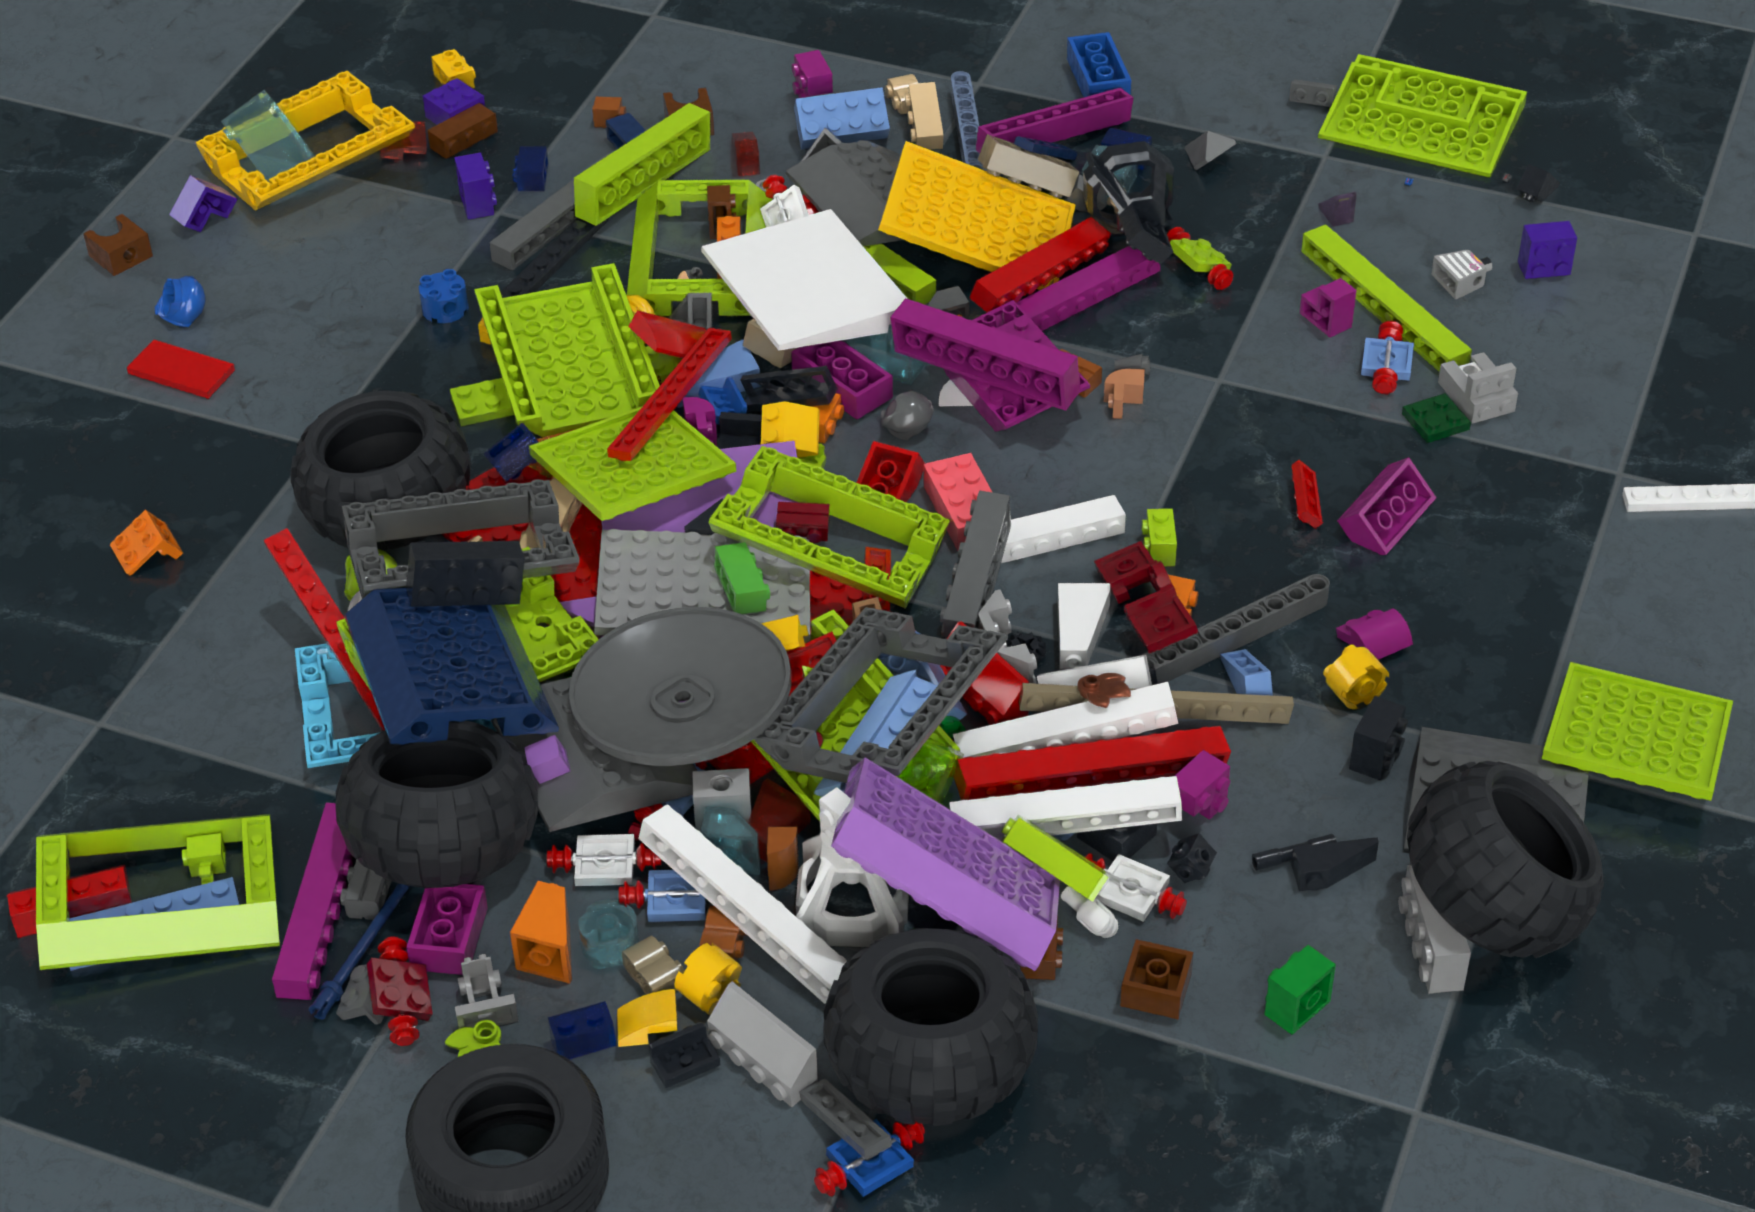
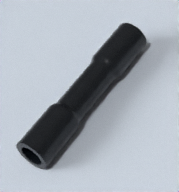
M1329 834L1288 847L1252 854V863L1256 871L1277 866L1292 860L1293 847L1337 841L1333 834Z

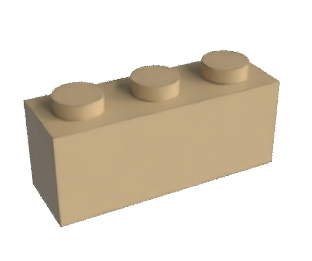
M935 82L909 84L908 93H905V106L910 107V111H907L908 124L913 126V129H910L911 142H915V145L929 150L943 149L944 134Z

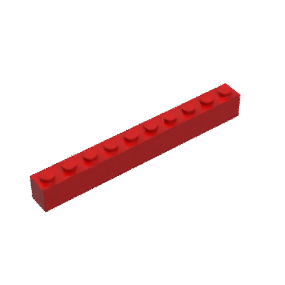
M1221 726L1201 727L1192 730H1176L1168 733H1152L1136 737L1127 736L1121 739L1098 740L1081 744L1073 743L1066 746H1049L1042 749L957 759L953 777L961 800H973L992 796L999 797L1019 793L1025 794L1173 776L1203 750L1226 764L1231 750Z

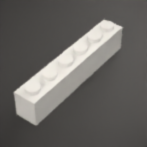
M1115 495L1013 519L1011 520V529L1001 563L1125 533L1126 514Z

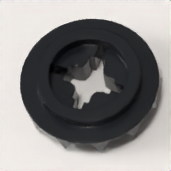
M1020 632L1018 636L1011 634L1010 639L1006 640L1007 647L1021 644L1030 646L1028 650L1030 654L1033 653L1035 655L1037 663L1046 655V643L1042 642L1041 636L1034 637L1032 632L1028 635Z

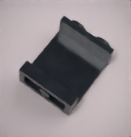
M720 413V436L717 443L719 449L761 445L762 415Z

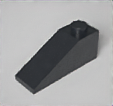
M1378 837L1293 847L1291 866L1299 891L1328 888L1376 861L1379 844Z

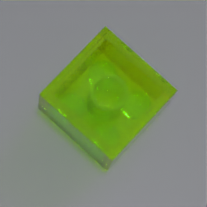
M929 737L897 777L942 805L954 779L957 759H963L965 754Z

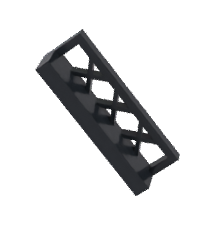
M827 366L743 375L740 379L747 393L745 399L747 404L746 413L762 412V405L784 401L805 406L829 405L838 390ZM822 375L825 382L820 383L812 377ZM799 378L800 380L806 382V384L799 385L791 381V379ZM777 380L785 386L777 387L770 383V381ZM755 382L763 386L764 388L761 390H754L751 383Z

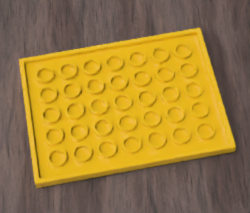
M905 141L878 230L910 243L923 246L931 251L966 262L977 268L993 272L1070 229L1076 205ZM1056 277L1052 279L1046 286L1042 285L1037 289L1042 290L1058 282L1059 278Z

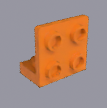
M144 510L110 543L113 552L129 576L133 575L156 551L164 556L168 554L174 559L183 554L166 523L147 510Z

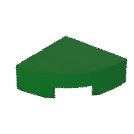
M946 716L939 725L951 739H954L953 734L966 731L961 721L953 716Z

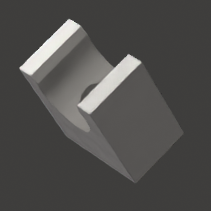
M749 768L692 771L696 830L706 835L710 818L720 814H730L740 820V829L743 833L752 832Z

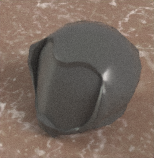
M913 389L896 396L886 410L882 409V426L886 427L894 437L908 441L912 436L922 432L930 423L934 411L932 402L923 394Z

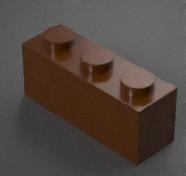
M478 103L427 130L430 149L447 159L498 132L496 113Z

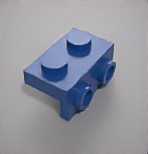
M727 377L723 388L700 387L699 397L710 402L715 409L716 424L720 425L719 417L721 412L746 414L747 404L733 378Z

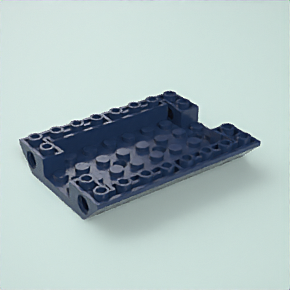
M406 588L374 589L345 613L348 629L390 744L404 745L414 742L431 743L447 740L449 721L463 722L474 719L491 720L497 718L496 720L503 736L546 734L559 731V726L505 605L411 607Z

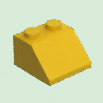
M785 401L762 405L761 444L795 441L797 458L818 455L820 410L815 407Z

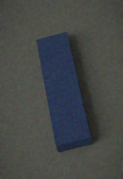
M1021 136L1016 137L1014 142L1015 145L1032 153L1075 160L1078 154L1077 151L1062 144Z

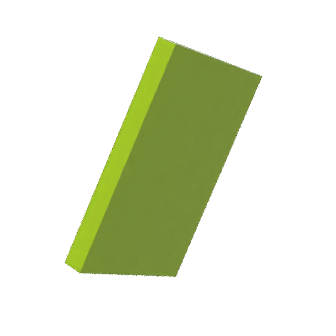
M1358 54L1355 62L1351 63L1318 133V138L1490 178L1525 106L1527 91Z

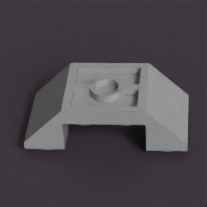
M1001 589L994 591L978 613V629L1007 634L1008 637V634L1011 633L1008 615L1012 614V608L1009 599L1004 598ZM1005 642L997 653L1026 678L1029 683L1036 684L1034 669H1037L1035 655L1033 653L1030 654L1026 644L1007 647Z

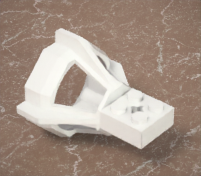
M836 787L819 799L820 835L807 839L802 843L803 864L799 868L796 917L802 920L817 936L824 939L829 946L870 947V944L875 943V940L884 936L904 932V925L908 920L909 894L901 889H897L892 898L884 878L877 874L866 872L859 863L851 858L840 856L831 847L837 820L851 800L850 797ZM815 878L814 884L808 893L807 886ZM843 881L847 884L861 882L868 889L875 912L864 916L845 917L827 912L825 908L834 887Z

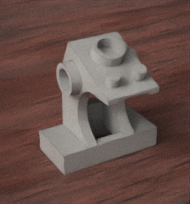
M482 954L476 960H472L471 957L465 958L464 962L461 963L463 977L458 978L461 995L467 994L469 1004L455 1007L459 1029L462 1027L474 1028L482 1020H491L498 1026L518 1022L514 994L498 997L497 988L502 987L499 970H493L491 957H486V954ZM489 994L492 996V999L479 1002L474 1000V998Z

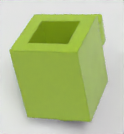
M221 833L187 837V849L182 850L184 867L189 866L191 877L199 876L202 878V885L214 882L213 874L226 873V850Z

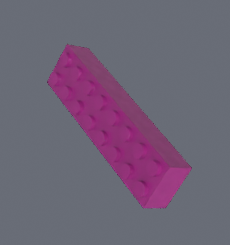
M906 298L890 317L894 347L897 353L1065 411L1080 392L1078 356L1071 353L1063 352Z

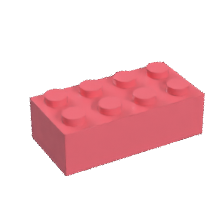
M971 453L923 464L924 488L937 513L950 520L947 532L957 551L959 550L960 543L965 542L966 539L964 529L966 521H971L972 515H970L972 500H977L979 490L992 492Z

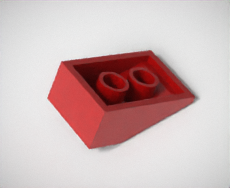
M873 441L856 483L867 485L873 490L883 494H890L896 499L907 502L918 486L924 471L923 464L925 463L918 452Z

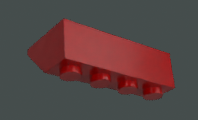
M960 621L959 623H957L956 626L954 627V629L951 631V633H950L949 636L947 637V639L951 636V634L955 631V629H956L959 625H961V626H967V625H965L962 621ZM998 653L995 654L962 696L969 702L973 710L978 711L986 718L990 725L1025 717L1029 714V711H1020L1019 709L1022 684L1029 683V681ZM940 665L945 676L952 669V667Z
M125 865L67 879L69 918L132 903ZM36 886L10 892L7 895L9 911L17 937L21 938L37 934Z

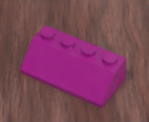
M1408 457L1387 465L1337 522L1352 542L1380 555H1386L1431 505L1436 496Z

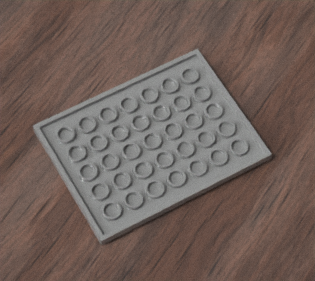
M602 529L594 634L604 636L611 630L635 618L674 608L709 607L733 611L714 568L715 546L741 542L718 533L700 535L697 532ZM748 546L749 551L755 555L757 568L762 570L764 584L769 586L770 599L766 602V611L743 615L759 623L798 615L800 625H806L809 636L803 637L804 643L809 642L810 570Z

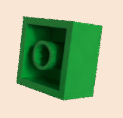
M1310 945L1304 947L1300 952H1294L1289 957L1287 963L1280 969H1274L1267 979L1268 990L1265 997V1016L1293 1035L1331 1001L1336 964Z

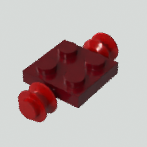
M388 937L378 945V952L381 954L379 959L371 958L367 963L372 1010L375 1015L395 1017L388 1023V1028L392 1031L389 1036L390 1041L399 1046H408L420 1036L419 1030L416 1029L418 1020L428 1021L433 1015L427 970L424 964L407 962L408 953L405 951L407 949L405 940L398 937Z

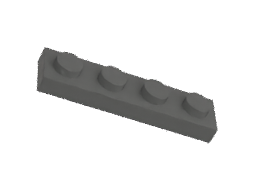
M825 1078L799 1091L801 1102L864 1159L875 1156L892 1146L890 1135Z

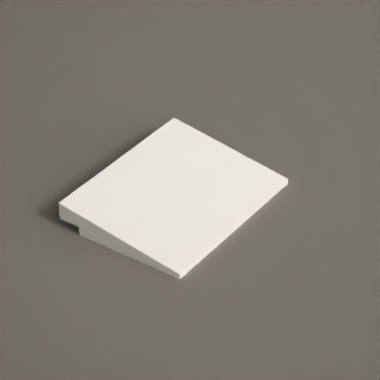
M831 209L708 244L701 248V252L750 315L755 318L757 324L778 351L888 333L891 315L903 300L907 299Z

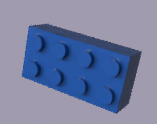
M1109 32L1068 37L1067 61L1083 97L1117 88H1122L1131 95V78Z

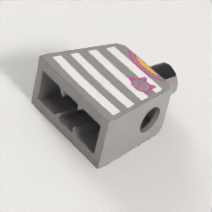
M1470 250L1434 256L1431 275L1454 299H1458L1483 287L1486 272L1492 270V262L1488 257L1478 259Z

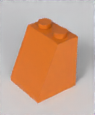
M537 881L510 931L515 968L519 971L570 984L572 980L571 940L565 887L554 883Z

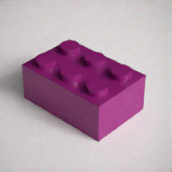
M463 884L443 888H425L406 947L409 963L426 965L427 972L463 975L461 963L468 957H471L473 960L488 909L484 886Z

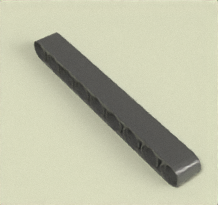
M1321 574L1310 575L1198 628L1199 633L1168 645L1161 650L1150 654L1146 652L1142 655L1147 656L1148 667L1155 668L1158 684L1168 682L1219 658L1222 653L1236 650L1324 608L1328 603L1330 581Z

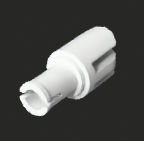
M1070 886L1064 889L1061 899L1077 912L1076 919L1091 933L1103 938L1112 937L1117 933L1118 921L1115 919L1114 914L1097 898L1092 902Z

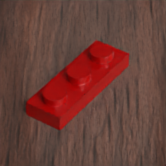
M1298 460L1292 464V480L1295 488L1294 496L1297 503V516L1303 523L1307 522L1316 529L1323 524L1316 472Z

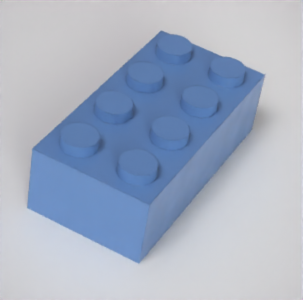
M883 88L795 99L794 113L801 150L811 148L824 128H827L842 143L888 138L890 126Z

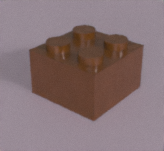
M1136 939L1122 982L1120 1006L1179 1019L1192 975L1194 952Z

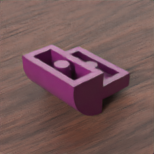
M698 397L683 398L684 420L717 447L716 418L713 405L707 400Z
M1394 608L1386 612L1381 610L1370 611L1367 615L1349 620L1346 624L1336 628L1337 638L1350 645L1369 649L1378 660L1413 645L1411 632L1405 619Z

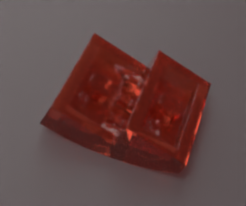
M412 121L415 124V128L410 135L381 149L380 157L403 160L404 153L426 154L425 122Z

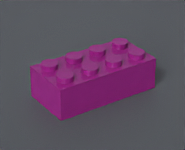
M842 340L798 347L791 351L792 370L821 366L828 367L838 388L836 393L841 394V405H844V411L856 420L893 398V375ZM822 375L812 377L820 383L825 382Z

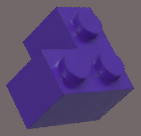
M190 175L169 215L183 226L201 232L211 213L228 218L238 199L224 188Z

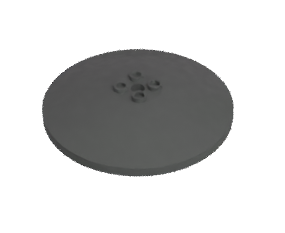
M684 607L662 610L635 618L620 625L601 637L589 648L578 662L572 674L569 687L570 707L574 721L584 737L594 746L613 757L652 766H676L699 763L728 754L744 746L763 733L775 721L784 708L790 694L791 669L789 657L781 641L772 631L758 621L743 614L709 607Z

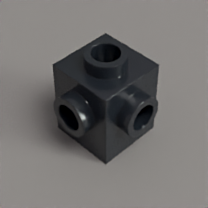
M1198 833L1179 840L1172 848V855L1167 864L1184 883L1196 879L1201 880L1210 872L1209 867L1217 852Z

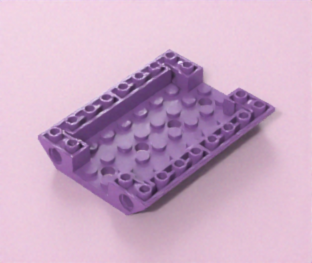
M863 758L852 767L844 791L851 800L837 820L831 847L840 856L851 858L859 863L866 872L877 874L884 878L894 889H901L910 894L917 903L928 905L936 910L943 919L952 920L959 924L969 935L978 936L994 945L998 950L1011 956L1018 965L1029 967L1036 971L1056 932L1060 880L1021 853L869 759Z

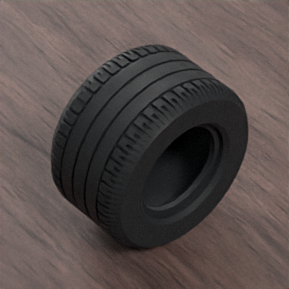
M501 1044L471 1051L447 1063L433 1074L420 1089L411 1105L406 1123V1147L417 1199L423 1212H594L605 1192L609 1175V1156L602 1105L598 1093L587 1075L572 1061L559 1055V1053L527 1044ZM525 1124L540 1127L552 1133L547 1143L537 1153L514 1164L489 1165L470 1158L462 1151L479 1135L500 1126Z

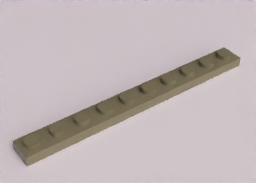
M1023 683L1019 709L1020 711L1046 712L1087 702L1088 699L1080 695L1077 686ZM1171 691L1177 718L1289 724L1294 706L1293 697Z

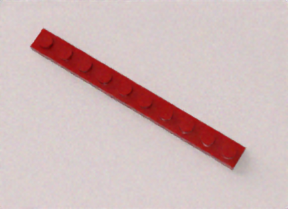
M714 328L707 329L607 448L609 458L619 459L620 461L633 460L732 340L731 331Z
M288 528L265 539L264 544L378 725L384 731L385 728L372 692L350 662L338 630L337 621L345 619Z

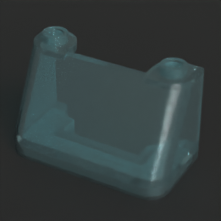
M265 90L221 121L226 127L223 132L229 140L235 139L252 163L268 182L270 178L278 173L287 171L297 164L315 157L287 116Z

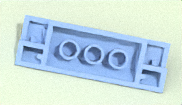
M916 670L890 677L840 753L853 755L864 741L889 749L888 746L935 690L937 685L916 677ZM823 778L815 789L814 794L823 797L836 787L844 792L846 783Z

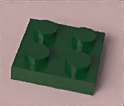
M1446 393L1403 406L1402 415L1427 443L1470 430V420Z

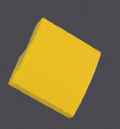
M675 989L643 995L617 1009L618 1047L649 1044L648 1034L678 1031Z

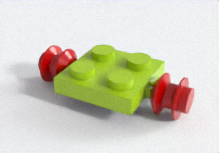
M1175 227L1168 231L1167 237L1174 254L1195 272H1209L1208 282L1214 284L1217 290L1230 286L1233 279V272L1230 270L1232 264L1225 259L1224 254L1212 248L1211 243L1207 240H1190V234L1184 232L1182 227Z

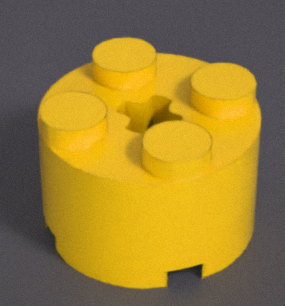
M1349 645L1333 664L1328 665L1324 669L1323 675L1326 677L1327 685L1346 707L1358 709L1357 704L1364 702L1368 705L1374 696L1379 697L1387 686L1385 678L1386 676L1389 677V672L1369 649Z
M705 943L689 955L684 962L688 967L683 974L678 972L674 983L677 991L702 1011L711 1015L729 983L733 981L739 987L741 986L738 979L742 967L714 943H712V946Z

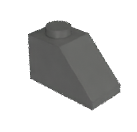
M959 286L937 291L927 305L954 315L960 314L963 318L969 320V301Z

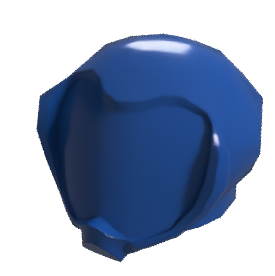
M193 276L167 279L162 296L154 307L155 314L176 326L189 327L202 313L205 306L206 296L203 286Z

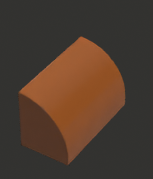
M768 827L767 861L769 891L782 889L791 884L797 877L799 870L797 827Z

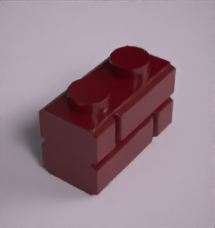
M778 502L776 528L793 536L807 537L811 543L828 541L830 504Z

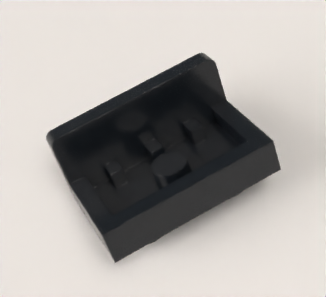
M703 1022L687 1026L677 1033L661 1037L649 1044L651 1064L665 1088L721 1065L720 1057L707 1037L706 1026Z

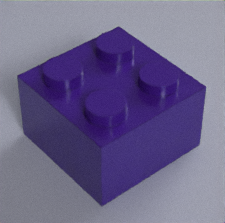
M458 78L423 95L425 116L436 125L478 103L485 106L484 96Z
M481 152L454 157L459 194L467 219L494 215L493 206L497 205V200L492 187H495L493 175L492 173L490 174L488 160H483Z
M1570 221L1523 226L1518 264L1525 279L1571 275L1577 236Z

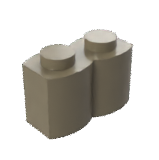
M653 936L622 951V961L625 969L646 995L657 991L675 989L674 983L678 972L684 973L681 963L678 960L674 961L669 956L665 943L663 941L658 942Z

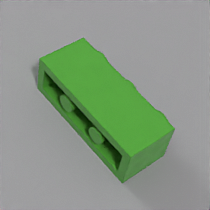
M746 542L715 546L714 568L733 612L748 614L766 611V602L770 599V589L768 584H764L762 570L757 568L755 555L749 551Z

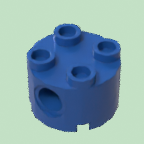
M446 269L443 272L424 275L420 278L419 294L422 313L427 320L432 321L433 318L437 319V323H450L461 319L464 316V311H468L465 281L456 274L455 270Z

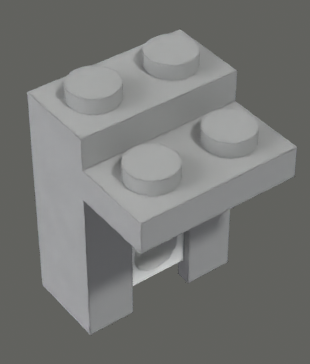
M1483 352L1472 355L1470 359L1472 363L1458 366L1455 361L1441 364L1438 383L1470 420L1471 424L1515 412L1518 392L1513 387L1516 367L1512 362L1495 366Z

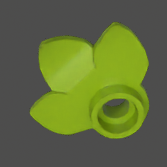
M482 1020L474 1028L462 1027L456 1030L446 1039L445 1044L460 1050L458 1053L459 1057L483 1047L501 1045L499 1043L502 1036L501 1030L493 1021Z

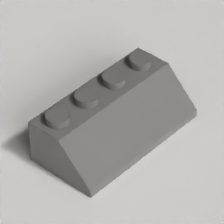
M733 981L729 983L707 1020L709 1041L715 1048H721L726 1052L734 1064L744 1067L757 1083L762 1082L767 1086L776 1099L783 1100L793 1107L801 1100L799 1091L818 1082L816 1049Z

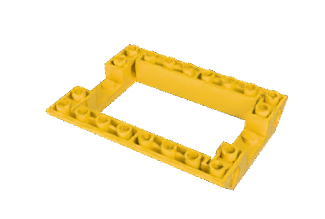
M345 71L326 81H321L318 85L307 90H302L299 94L283 99L280 103L264 108L252 116L245 117L233 125L226 126L212 135L205 136L196 142V146L211 172L256 211L408 137L415 128V124L392 105L380 109L373 103L369 87L349 71ZM344 110L370 129V131L359 134L345 143L338 144L324 153H319L314 158L301 162L287 171L278 173L270 178L269 182L260 171L256 170L248 173L239 163V160Z

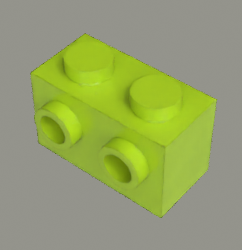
M1147 509V518L1142 520V535H1146L1143 545L1154 561H1161L1164 567L1175 566L1177 540L1173 509Z

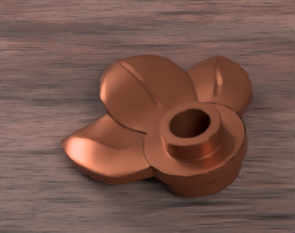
M1103 673L1099 676L1087 675L1079 679L1077 688L1083 698L1088 699L1090 703L1104 708L1109 706L1110 698L1131 696L1130 688L1124 683L1126 677L1117 673Z

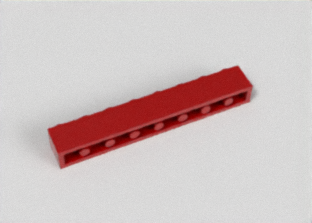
M1090 217L977 280L969 298L986 313L1012 300L1018 302L1024 295L1032 294L1038 287L1046 286L1052 279L1060 278L1066 271L1074 270L1080 263L1088 262L1098 253L1102 254L1109 245L1107 241L1111 233Z

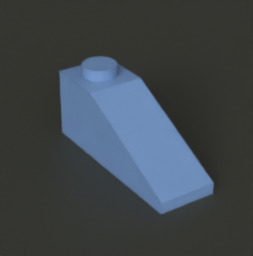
M1246 649L1220 654L1221 661L1237 694L1273 696L1271 671Z

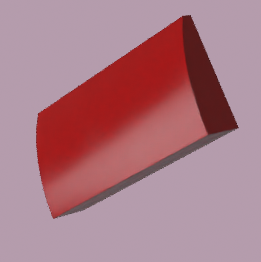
M637 310L628 326L655 352L684 358L707 331L703 327Z

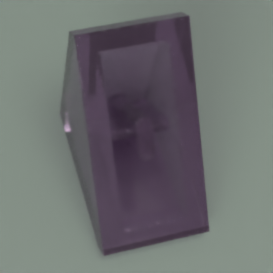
M1356 192L1334 196L1319 203V209L1333 227L1354 222L1357 195Z

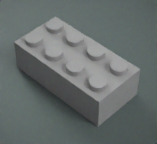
M1408 865L1406 877L1402 878L1403 896L1399 897L1398 903L1400 913L1406 916L1405 929L1407 936H1412L1413 957L1418 959L1420 963V980L1426 983L1429 994L1464 990L1471 955L1467 939L1457 932L1436 911L1418 884L1412 866Z

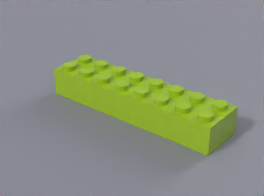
M688 103L574 177L575 217L597 226L639 198L658 180H666L710 150V112Z

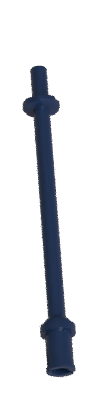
M397 884L333 980L325 981L322 984L320 994L309 1007L310 1014L318 1010L314 1015L315 1018L325 1019L335 1001L341 999L344 994L342 990L343 984L410 886Z

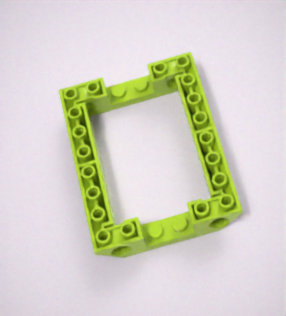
M658 180L637 199L627 295H639L646 299L653 308L654 314L663 317L672 314L673 301L682 302L688 293H712V301H718L719 316H751L723 279H652L659 215H666L668 217L681 216L683 201H708L707 186L730 185V194H735L736 208H731L732 213L736 212V216L747 214L746 234L766 228L760 208L773 199L767 198L765 192L750 180Z
M761 446L746 467L741 486L734 496L727 494L709 519L711 530L715 533L741 543L746 542L748 546L903 608L907 607L933 562L950 523L949 519L944 518L938 513L926 511L915 504L906 503L890 494H883L867 485L858 484L844 476L825 471L822 467L810 465L799 458L787 456L774 448ZM771 491L799 503L830 504L831 516L907 545L908 549L902 561H896L891 570L889 580H887L889 574L877 567L868 566L856 561L852 557H845L831 551L829 548L820 547L808 542L804 538L795 537L783 532L779 528L760 523L752 517Z
M270 814L50 834L36 837V929L40 970L280 946ZM221 833L223 843L243 841L246 904L70 921L67 879H70V865L67 849L69 850V857L187 847V837Z

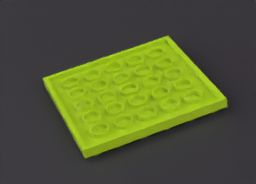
M643 406L529 446L530 455L601 521L612 519L617 515L634 511L644 505L656 503L663 498L680 494L682 491L702 486L709 481L724 478L728 474L737 472L736 463L674 410L632 461H620L619 459L609 458L607 448Z
M1570 662L1545 743L1542 759L1554 764L1576 767L1582 771L1604 774L1610 778H1620L1639 785H1648L1667 792H1677L1689 795L1695 799L1711 801L1733 701Z

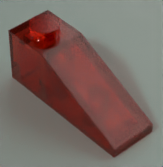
M754 132L732 133L738 176L760 174L759 150Z

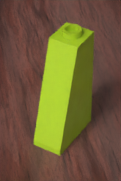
M1017 815L1015 820L1010 817L1001 831L1005 834L1002 838L1003 842L1092 902L1109 878L1104 869L1020 815Z

